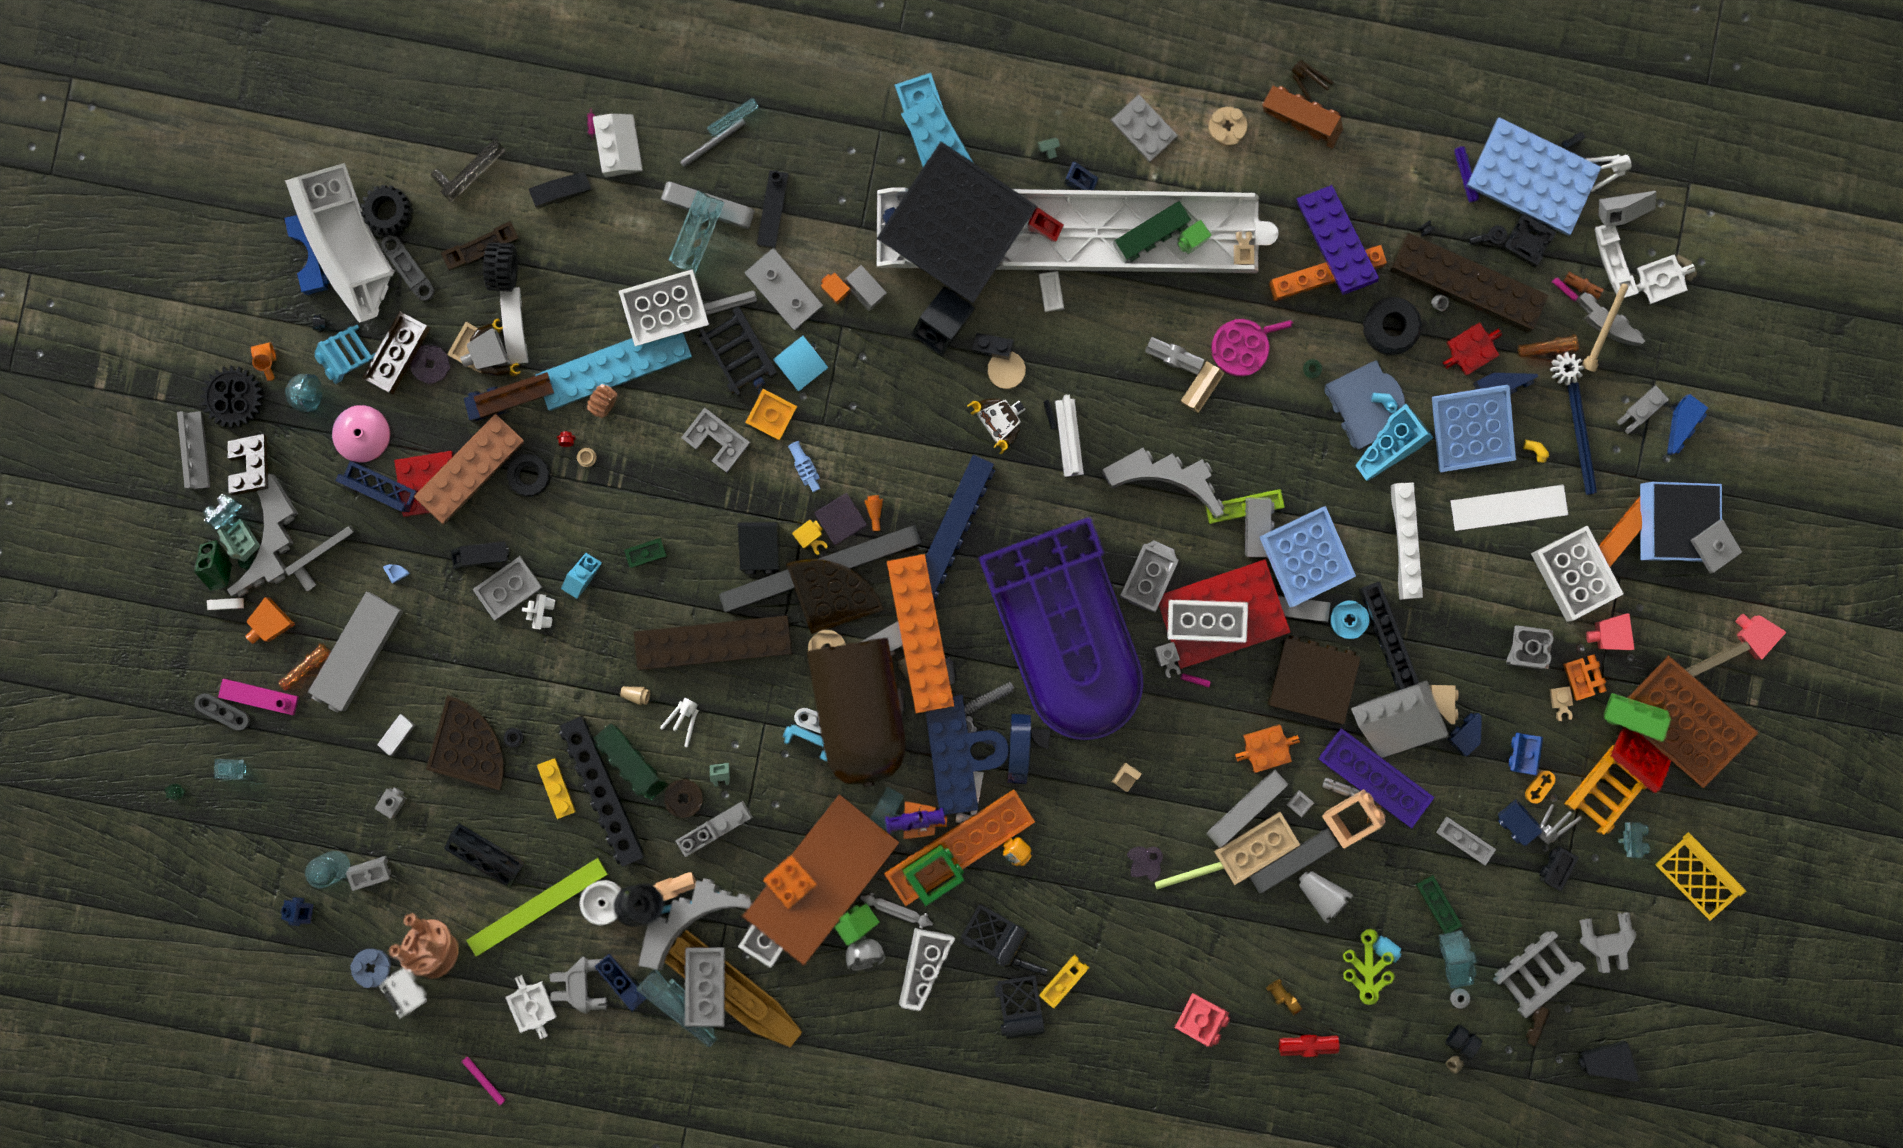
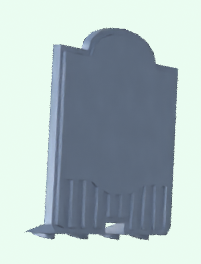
M1376 360L1326 384L1324 388L1326 395L1333 405V410L1336 413L1340 412L1345 421L1341 425L1350 440L1351 446L1357 450L1374 442L1377 434L1387 424L1389 417L1394 414L1389 413L1382 403L1372 402V393L1392 395L1398 404L1397 410L1405 405L1404 395L1399 384L1389 374L1382 373Z

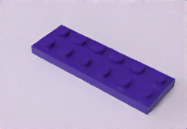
M1331 185L1297 198V204L1342 295L1378 282L1379 277L1333 186Z
M1342 728L1338 730L1318 758V760L1360 791L1365 789L1367 793L1371 794L1377 804L1410 828H1413L1435 798Z

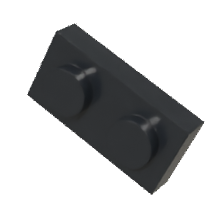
M976 333L972 353L1010 360L1014 340Z

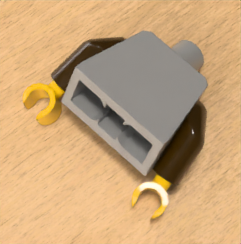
M499 319L494 320L492 324L476 329L470 338V342L467 344L469 354L461 356V362L464 367L474 364L475 368L484 374L494 376L510 374L511 376H517L520 372H515L513 367H517L519 364L514 363L510 367L508 366L510 362L498 334L502 331L503 326L497 327L495 325L500 322Z

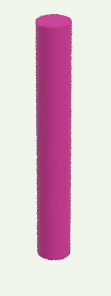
M466 1057L462 1063L493 1099L501 1105L505 1099L474 1063Z

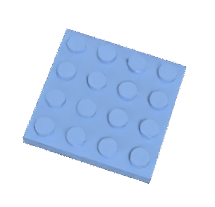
M1509 385L1432 397L1438 468L1440 472L1516 460Z
M1326 506L1259 537L1289 607H1294L1356 577Z

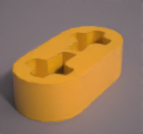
M1550 771L1539 772L1525 791L1526 800L1530 803H1540L1555 783L1554 774ZM1549 775L1548 779L1550 782L1544 783L1541 786L1543 782L1542 776ZM1538 788H1540L1537 792V795L1539 796L1538 799H1531V791L1535 792Z

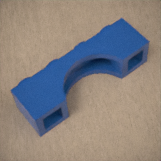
M298 216L284 218L288 236L293 240L303 242L308 250L307 264L297 273L301 292L308 295L328 290L327 284L330 281L307 240Z

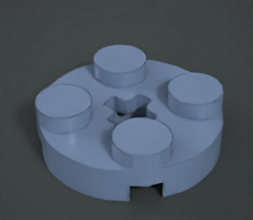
M368 948L359 952L354 957L350 965L351 973L354 980L363 987H377L388 979L391 962L385 952L379 949ZM368 963L371 965L375 964L374 973L367 971Z

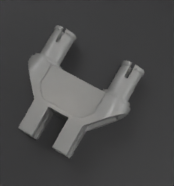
M1630 912L1617 914L1620 931L1615 934L1595 936L1592 919L1579 920L1582 931L1580 943L1596 956L1598 971L1601 973L1610 972L1608 956L1614 955L1617 969H1629L1627 952L1636 938V931L1632 929Z
M582 957L567 972H552L550 974V982L566 981V991H553L551 993V1001L567 1000L584 1014H588L590 1010H607V1004H602L607 1002V997L591 999L588 997L587 973L589 971H598L594 966L602 959L588 960V958Z

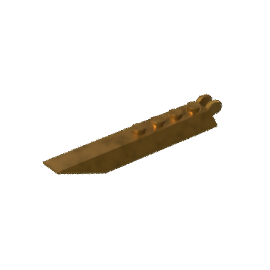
M685 930L682 936L676 939L677 942L671 947L665 959V963L684 978L685 948H709L688 930ZM725 960L724 1010L753 1033L791 1047L802 1033L800 1028L778 1001Z

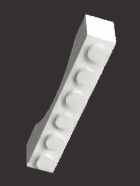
M1414 482L1393 484L1390 487L1398 540L1399 600L1423 598Z

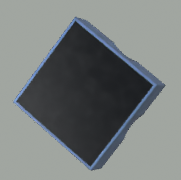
M1641 483V560L1703 562L1690 540L1717 521L1722 520V484Z

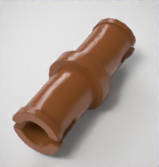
M1570 271L1564 280V283L1579 289L1578 292L1591 294L1597 300L1604 290L1588 282V279H1582Z

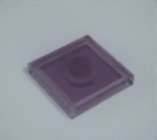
M847 492L814 513L834 545L867 526Z

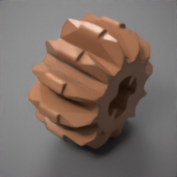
M601 384L590 396L587 409L597 417L603 418L607 416L617 400L616 391L609 386Z

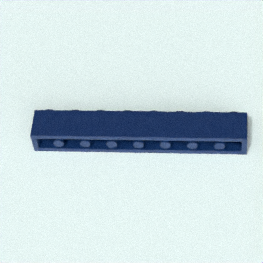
M976 455L972 456L926 555L934 602L940 592L937 591L939 583L943 584L948 575L944 572L947 566L951 567L955 560L953 553L955 549H960L964 540L961 538L963 531L967 532L972 523L969 521L971 514L975 515L980 504H977L979 496L984 497L988 488L985 486L987 479L991 480L995 473L993 463Z

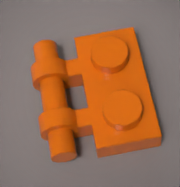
M1595 654L1587 656L1590 663L1585 665L1583 658L1563 664L1575 701L1595 695L1593 687L1596 686L1599 693L1607 691L1605 687L1606 681L1605 678H1602L1599 669L1601 666L1599 661L1596 660ZM1589 670H1592L1594 681L1590 680Z

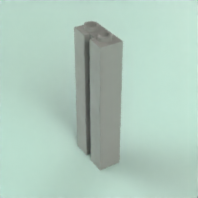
M366 592L309 689L308 693L313 695L311 698L319 703L326 702L329 704L328 708L337 713L339 711H346L404 611L373 593Z

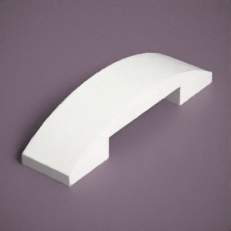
M1602 225L1596 227L1595 231L1600 254L1616 294L1622 284L1628 285L1624 298L1638 294L1633 275L1630 276L1618 242L1620 237L1616 226L1606 227Z
M520 287L514 288L512 292L500 291L506 353L510 362L509 365L528 363L521 312Z

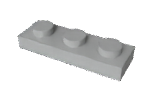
M1448 817L1444 819L1436 832L1485 866L1496 850Z

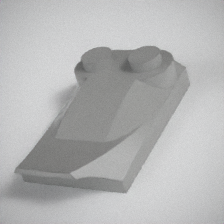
M1154 540L1148 544H1143L1120 597L1136 606L1155 613L1179 561L1175 556L1174 549Z

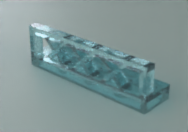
M697 190L669 258L670 262L679 268L697 271L725 202ZM711 202L717 204L715 211L709 213L708 208ZM708 220V228L702 231V223ZM701 238L700 246L694 248L695 240ZM693 255L695 259L692 266L687 265V259Z

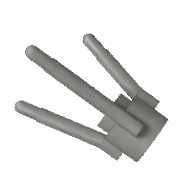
M1551 804L1540 824L1543 832L1538 837L1549 845L1550 842L1553 843L1560 835L1577 824L1582 817L1579 816L1557 832L1556 830L1572 815V812H1568L1553 828L1550 825L1545 827L1554 808V805Z

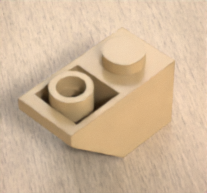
M1429 685L1442 719L1447 724H1455V720H1458V709H1455V701H1458V690L1452 685Z

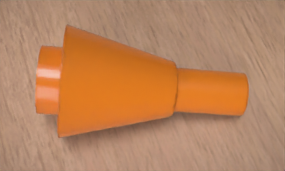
M879 495L868 496V500H864L872 519L873 531H880L879 518L881 516L883 499L879 498Z

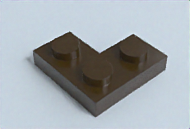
M1541 1007L1540 1010L1536 1009L1532 1018L1535 1021L1534 1028H1529L1526 1038L1529 1039L1527 1043L1534 1046L1537 1045L1551 1010L1545 1007Z

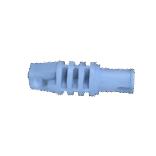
M799 441L790 444L788 448L795 459L794 465L804 485L809 484L812 492L820 490L821 488L817 482V479L820 477L810 457L805 456Z

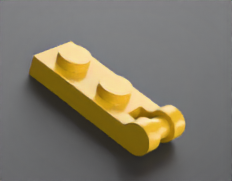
M1075 954L1039 994L1052 1008L1056 1007L1089 968L1085 963L1082 964ZM1073 966L1078 970L1075 975L1070 971Z

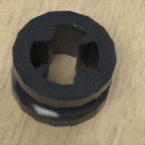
M1429 220L1416 231L1421 233L1422 238L1436 227L1432 226L1431 220Z

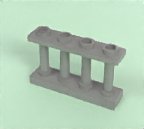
M1547 931L1542 934L1539 942L1529 945L1524 950L1525 953L1522 956L1514 957L1510 961L1511 965L1506 969L1501 968L1495 973L1496 977L1493 978V981L1497 984L1503 982L1520 1002V1007L1517 1011L1525 1018L1585 970V967L1580 962H1571L1554 942V939L1558 937L1556 932ZM1547 945L1565 966V971L1560 975L1556 974L1539 954V951ZM1532 957L1550 978V983L1545 987L1541 986L1524 966ZM1517 969L1535 990V995L1530 999L1525 998L1509 978Z

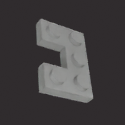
M706 408L701 411L681 437L696 450L708 435L715 439L723 447L713 458L712 462L726 473L729 472L750 444L748 440Z

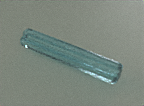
M754 98L748 100L707 127L709 133L714 136L757 109L758 104Z

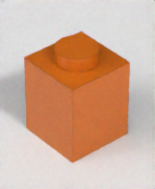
M835 273L826 275L821 281L823 283L821 289L837 305L851 292L850 288Z

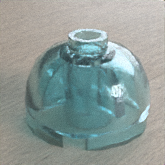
M298 374L292 377L285 388V395L289 405L302 412L316 410L322 398V392L318 393L319 386H322L319 378L313 374Z

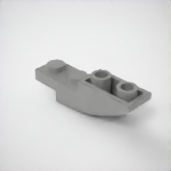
M1585 292L1577 298L1576 302L1588 313L1584 320L1600 332L1609 311L1604 307L1601 308L1596 303L1595 297ZM1619 314L1616 315L1607 337L1633 346L1643 344L1645 340L1642 338V333L1637 329H1633L1629 325L1627 318Z
M741 801L677 839L676 843L686 857L751 819L752 815L744 801Z

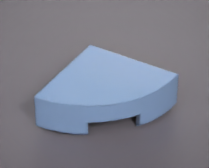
M389 564L383 566L393 584L410 575L408 570L400 565Z

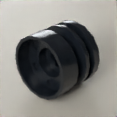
M640 883L620 890L613 902L616 918L628 927L651 924L657 921L664 909V899L661 892L649 883Z

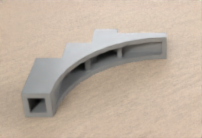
M1141 448L1104 468L1102 471L1111 489L1139 480L1167 482L1184 488L1195 495L1207 506L1215 519L1223 515L1222 510H1224L1222 502L1220 499L1216 500L1213 495L1215 490L1212 484L1206 482L1211 479L1212 475L1210 473L1213 471L1208 462L1204 463L1203 459L1182 470L1183 464L1178 456L1175 457L1173 453L1152 464L1154 460L1150 452H1145L1144 448Z
M268 474V489L257 491L264 515L262 543L257 557L249 570L238 582L227 589L229 594L234 597L238 596L240 598L246 595L251 587L255 586L256 588L264 584V579L269 583L275 582V584L286 579L285 575L287 573L284 570L286 567L278 553L283 554L290 550L289 546L294 543L282 524L286 525L295 520L294 516L298 515L279 481L272 474Z
M703 879L702 882L696 881L691 904L689 899L679 898V901L673 900L668 923H666L667 919L659 917L657 921L648 924L639 966L662 970L666 956L673 943L693 922L709 913L722 909H749L754 901L749 900L750 896L738 894V897H734L728 891L720 890L718 893L719 886L714 885L713 880Z

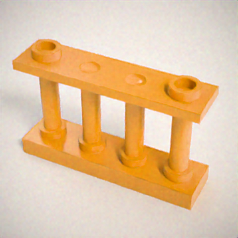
M1614 745L1611 746L1564 803L1569 809L1575 810L1580 808L1600 825L1597 832L1603 835L1613 830L1615 827L1614 823L1638 793L1642 789L1647 788L1639 779L1632 776L1627 769L1615 762L1610 756ZM1612 764H1617L1637 781L1631 790L1609 773L1608 769ZM1600 778L1605 779L1625 796L1619 805L1597 788L1596 783ZM1588 793H1592L1613 811L1606 820L1585 803L1584 798Z

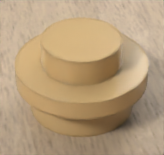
M583 448L577 454V461L583 467H590L596 462V454L590 448Z

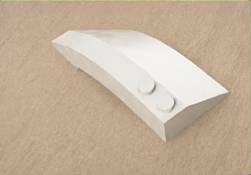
M345 163L286 180L285 182L307 240L333 288L359 323L377 317L381 300H384L389 287L387 284L395 270L391 268L369 226L364 222V218L361 215L362 210Z

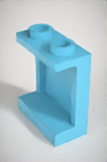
M795 724L791 727L788 726L784 732L783 738H786L784 743L790 744L795 734L823 747L822 736ZM823 750L820 758L827 761L825 752Z

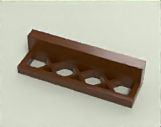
M548 372L474 396V401L480 418L552 395L554 391Z

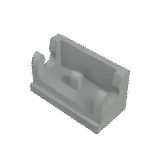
M862 265L847 276L844 281L854 296L868 311L872 310L887 294Z
M383 856L349 867L346 875L352 891L389 880L391 869L387 867V857Z

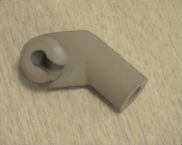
M1679 254L1676 256L1677 262L1681 267L1693 264L1692 261ZM1696 269L1695 272L1685 275L1687 281H1692L1697 276Z

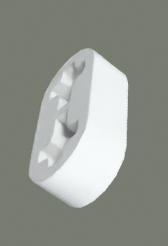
M244 598L207 600V610L244 608Z

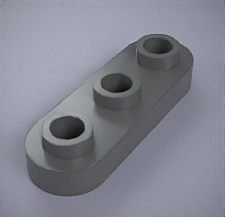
M200 694L195 700V707L198 711L234 730H244L250 724V717L246 712L211 694ZM206 699L209 701V705L207 707L204 705V701ZM223 708L226 709V714L224 716L221 714V710ZM239 717L243 718L242 724L238 723Z

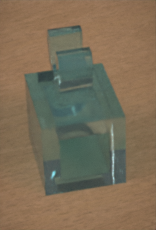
M215 759L214 778L243 779V775L246 773V765L243 764L244 760Z

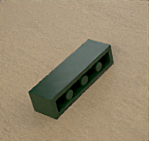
M1178 201L1120 236L1112 244L1123 262L1125 263L1129 260L1131 263L1140 257L1139 254L1144 250L1148 253L1156 248L1155 244L1162 241L1164 243L1173 237L1171 234L1178 230L1180 233L1189 227L1187 224L1191 219L1181 202Z

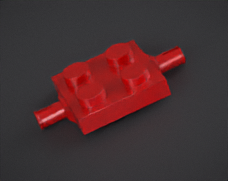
M1477 323L1449 340L1446 344L1451 350L1452 357L1443 362V365H1446L1444 367L1448 369L1457 364L1461 367L1463 373L1468 375L1499 356L1493 341L1502 336V333H1499L1501 331L1497 329L1488 334L1481 323Z

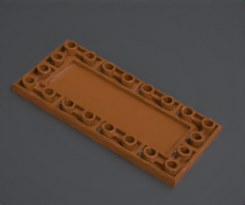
M839 794L791 854L817 885L789 909L767 885L742 917L804 965L899 842Z

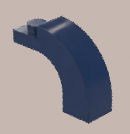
M1012 714L1008 783L1027 784L1031 715Z

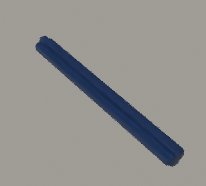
M1572 382L1567 385L1585 492L1587 495L1597 493L1579 383Z

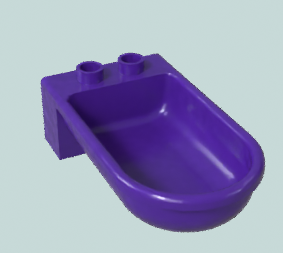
M1090 517L978 558L1035 711L1042 721L1054 731L1066 737L1080 740L1102 738L1119 730L1135 713L1143 691L1142 668L1101 558L1103 551Z

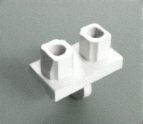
M537 594L536 602L529 601L528 608L522 607V611L527 612L526 620H532L534 613L532 628L551 627L552 617L543 616L544 609L553 610L555 600L546 597V595Z

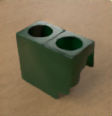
M217 540L201 544L194 573L210 591L226 587L232 568L229 555ZM202 548H210L211 551L206 554Z

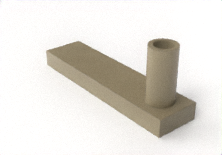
M1740 642L1685 670L1692 676H1696L1751 648L1748 642Z

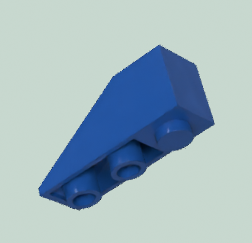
M1691 394L1684 396L1673 411L1668 455L1678 454L1684 447V440L1686 438L1689 439L1696 430L1694 429L1695 425L1701 423L1707 416L1705 412L1708 407Z

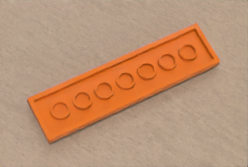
M925 554L887 561L916 713L954 706Z
M1013 789L884 874L904 905L907 906L919 898V896L905 877L903 869L939 845H942L944 849L948 847L954 856L951 859L955 865L958 863L964 869L1035 823V821ZM943 856L915 873V876L926 892L955 875Z

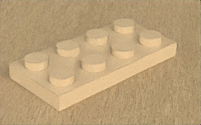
M1278 812L1215 850L1214 853L1232 883L1236 885L1300 846L1281 812Z

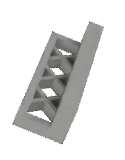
M177 412L184 487L190 490L210 488L203 412Z

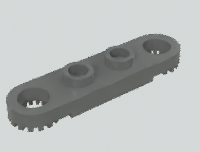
M393 235L386 236L381 242V247L418 299L421 301L431 300L434 297L435 289L400 239ZM390 240L396 241L397 244L393 250L387 249V243ZM423 286H427L430 292L423 297L420 295V289Z

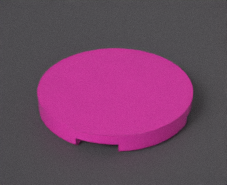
M1235 319L1221 326L1216 332L1212 341V356L1217 366L1225 373L1237 377L1248 376L1257 372L1266 362L1269 354V341L1264 331L1256 323L1246 319Z

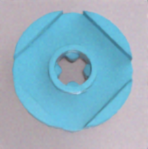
M1344 601L1333 608L1330 615V625L1337 636L1344 639L1358 638L1369 625V614L1358 602ZM1348 614L1355 619L1351 625L1344 621Z

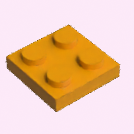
M763 389L745 423L780 441L797 406Z

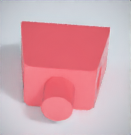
M1621 614L1595 622L1596 630L1586 632L1587 642H1597L1599 649L1634 650L1629 614Z
M1741 614L1735 621L1743 628L1737 634L1738 639L1741 642H1748L1751 648L1748 651L1756 660H1762L1786 633L1783 629L1760 615L1754 616L1750 620L1745 614Z

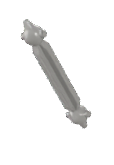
M874 893L866 896L861 895L860 897L865 904L867 903L868 906L873 905L877 910L911 923L918 922L921 929L933 925L927 917L928 914L924 913V915L920 916L917 912L881 898L875 899Z

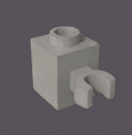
M1174 642L1154 648L1159 666L1166 665L1167 667L1165 670L1167 678L1171 677L1169 673L1171 669H1175L1177 675H1179L1180 669L1174 662L1180 659Z

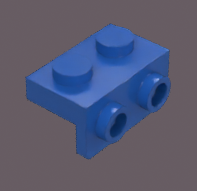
M1516 733V736L1512 738L1511 744L1512 748H1514L1513 756L1509 758L1511 771L1538 775L1543 737Z

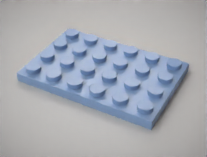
M1498 118L1466 187L1569 236L1574 229L1601 167L1506 120Z

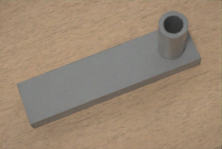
M352 525L346 527L284 570L288 575L294 573L305 590L309 591L316 584L303 566L355 532Z

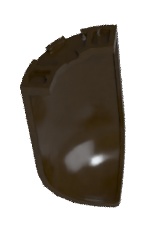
M888 637L807 651L824 752L828 765L835 776L845 784H863L864 787L874 786L875 781L893 776L901 766L905 755V733Z

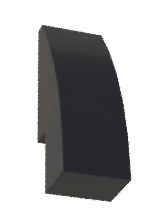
M585 172L565 176L529 188L537 209L553 203L558 204L592 190Z

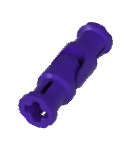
M943 808L931 812L925 810L911 814L906 813L893 818L885 817L888 834H891V831L897 830L909 831L912 829L928 828L930 825L935 824L945 825Z

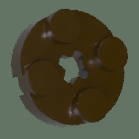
M688 779L677 780L667 787L664 796L667 810L672 815L681 818L696 814L703 803L701 788L695 782ZM681 793H682L683 795L687 794V795L689 796V797L687 798V800H688L687 803H685V802L680 803V802H679V800H680V796H679V795H680Z

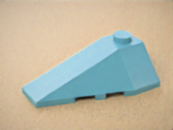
M1405 404L1389 417L1387 424L1377 434V438L1371 447H1368L1356 467L1366 481L1417 451L1434 437L1410 407Z

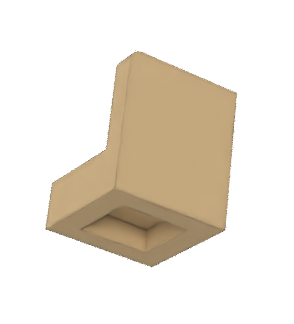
M1124 763L1112 782L1128 792L1134 782L1139 779L1141 773Z

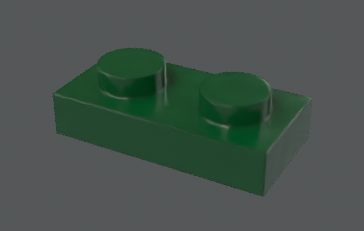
M661 538L624 550L630 568L667 557Z

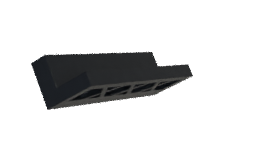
M460 823L452 831L444 847L446 851L508 888L513 885L517 874L525 864L524 861ZM452 842L458 845L460 849L453 847L451 845ZM469 853L473 854L476 859L470 857ZM485 863L490 864L493 869L488 868ZM502 873L510 876V880L505 878Z

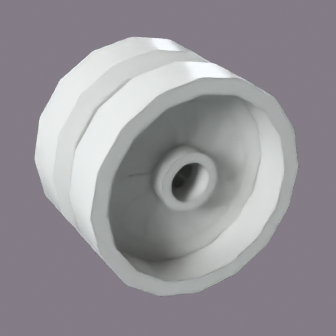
M609 880L598 881L588 886L580 899V909L584 917L591 923L598 925L608 924L617 919L613 910V902L622 888ZM600 899L605 900L606 904L604 906H601L602 902Z

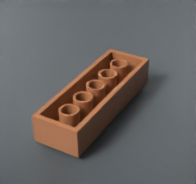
M495 414L434 475L414 498L444 525L524 444V440Z

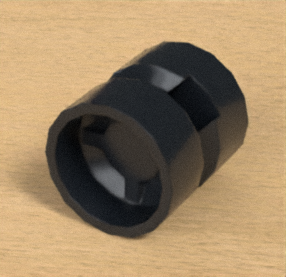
M1458 1024L1448 1035L1445 1044L1454 1051L1459 1050L1461 1056L1471 1060L1480 1049L1483 1040L1473 1033L1469 1035V1030Z

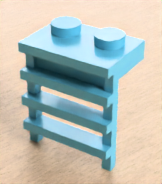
M358 325L349 327L347 330L341 331L323 342H319L314 352L317 362L323 365L327 377L330 380L332 379L335 384L341 382L346 373L371 361L375 355L369 354L355 333L359 329ZM349 334L365 359L360 360L346 339V335ZM340 339L355 364L350 365L335 342L336 340Z

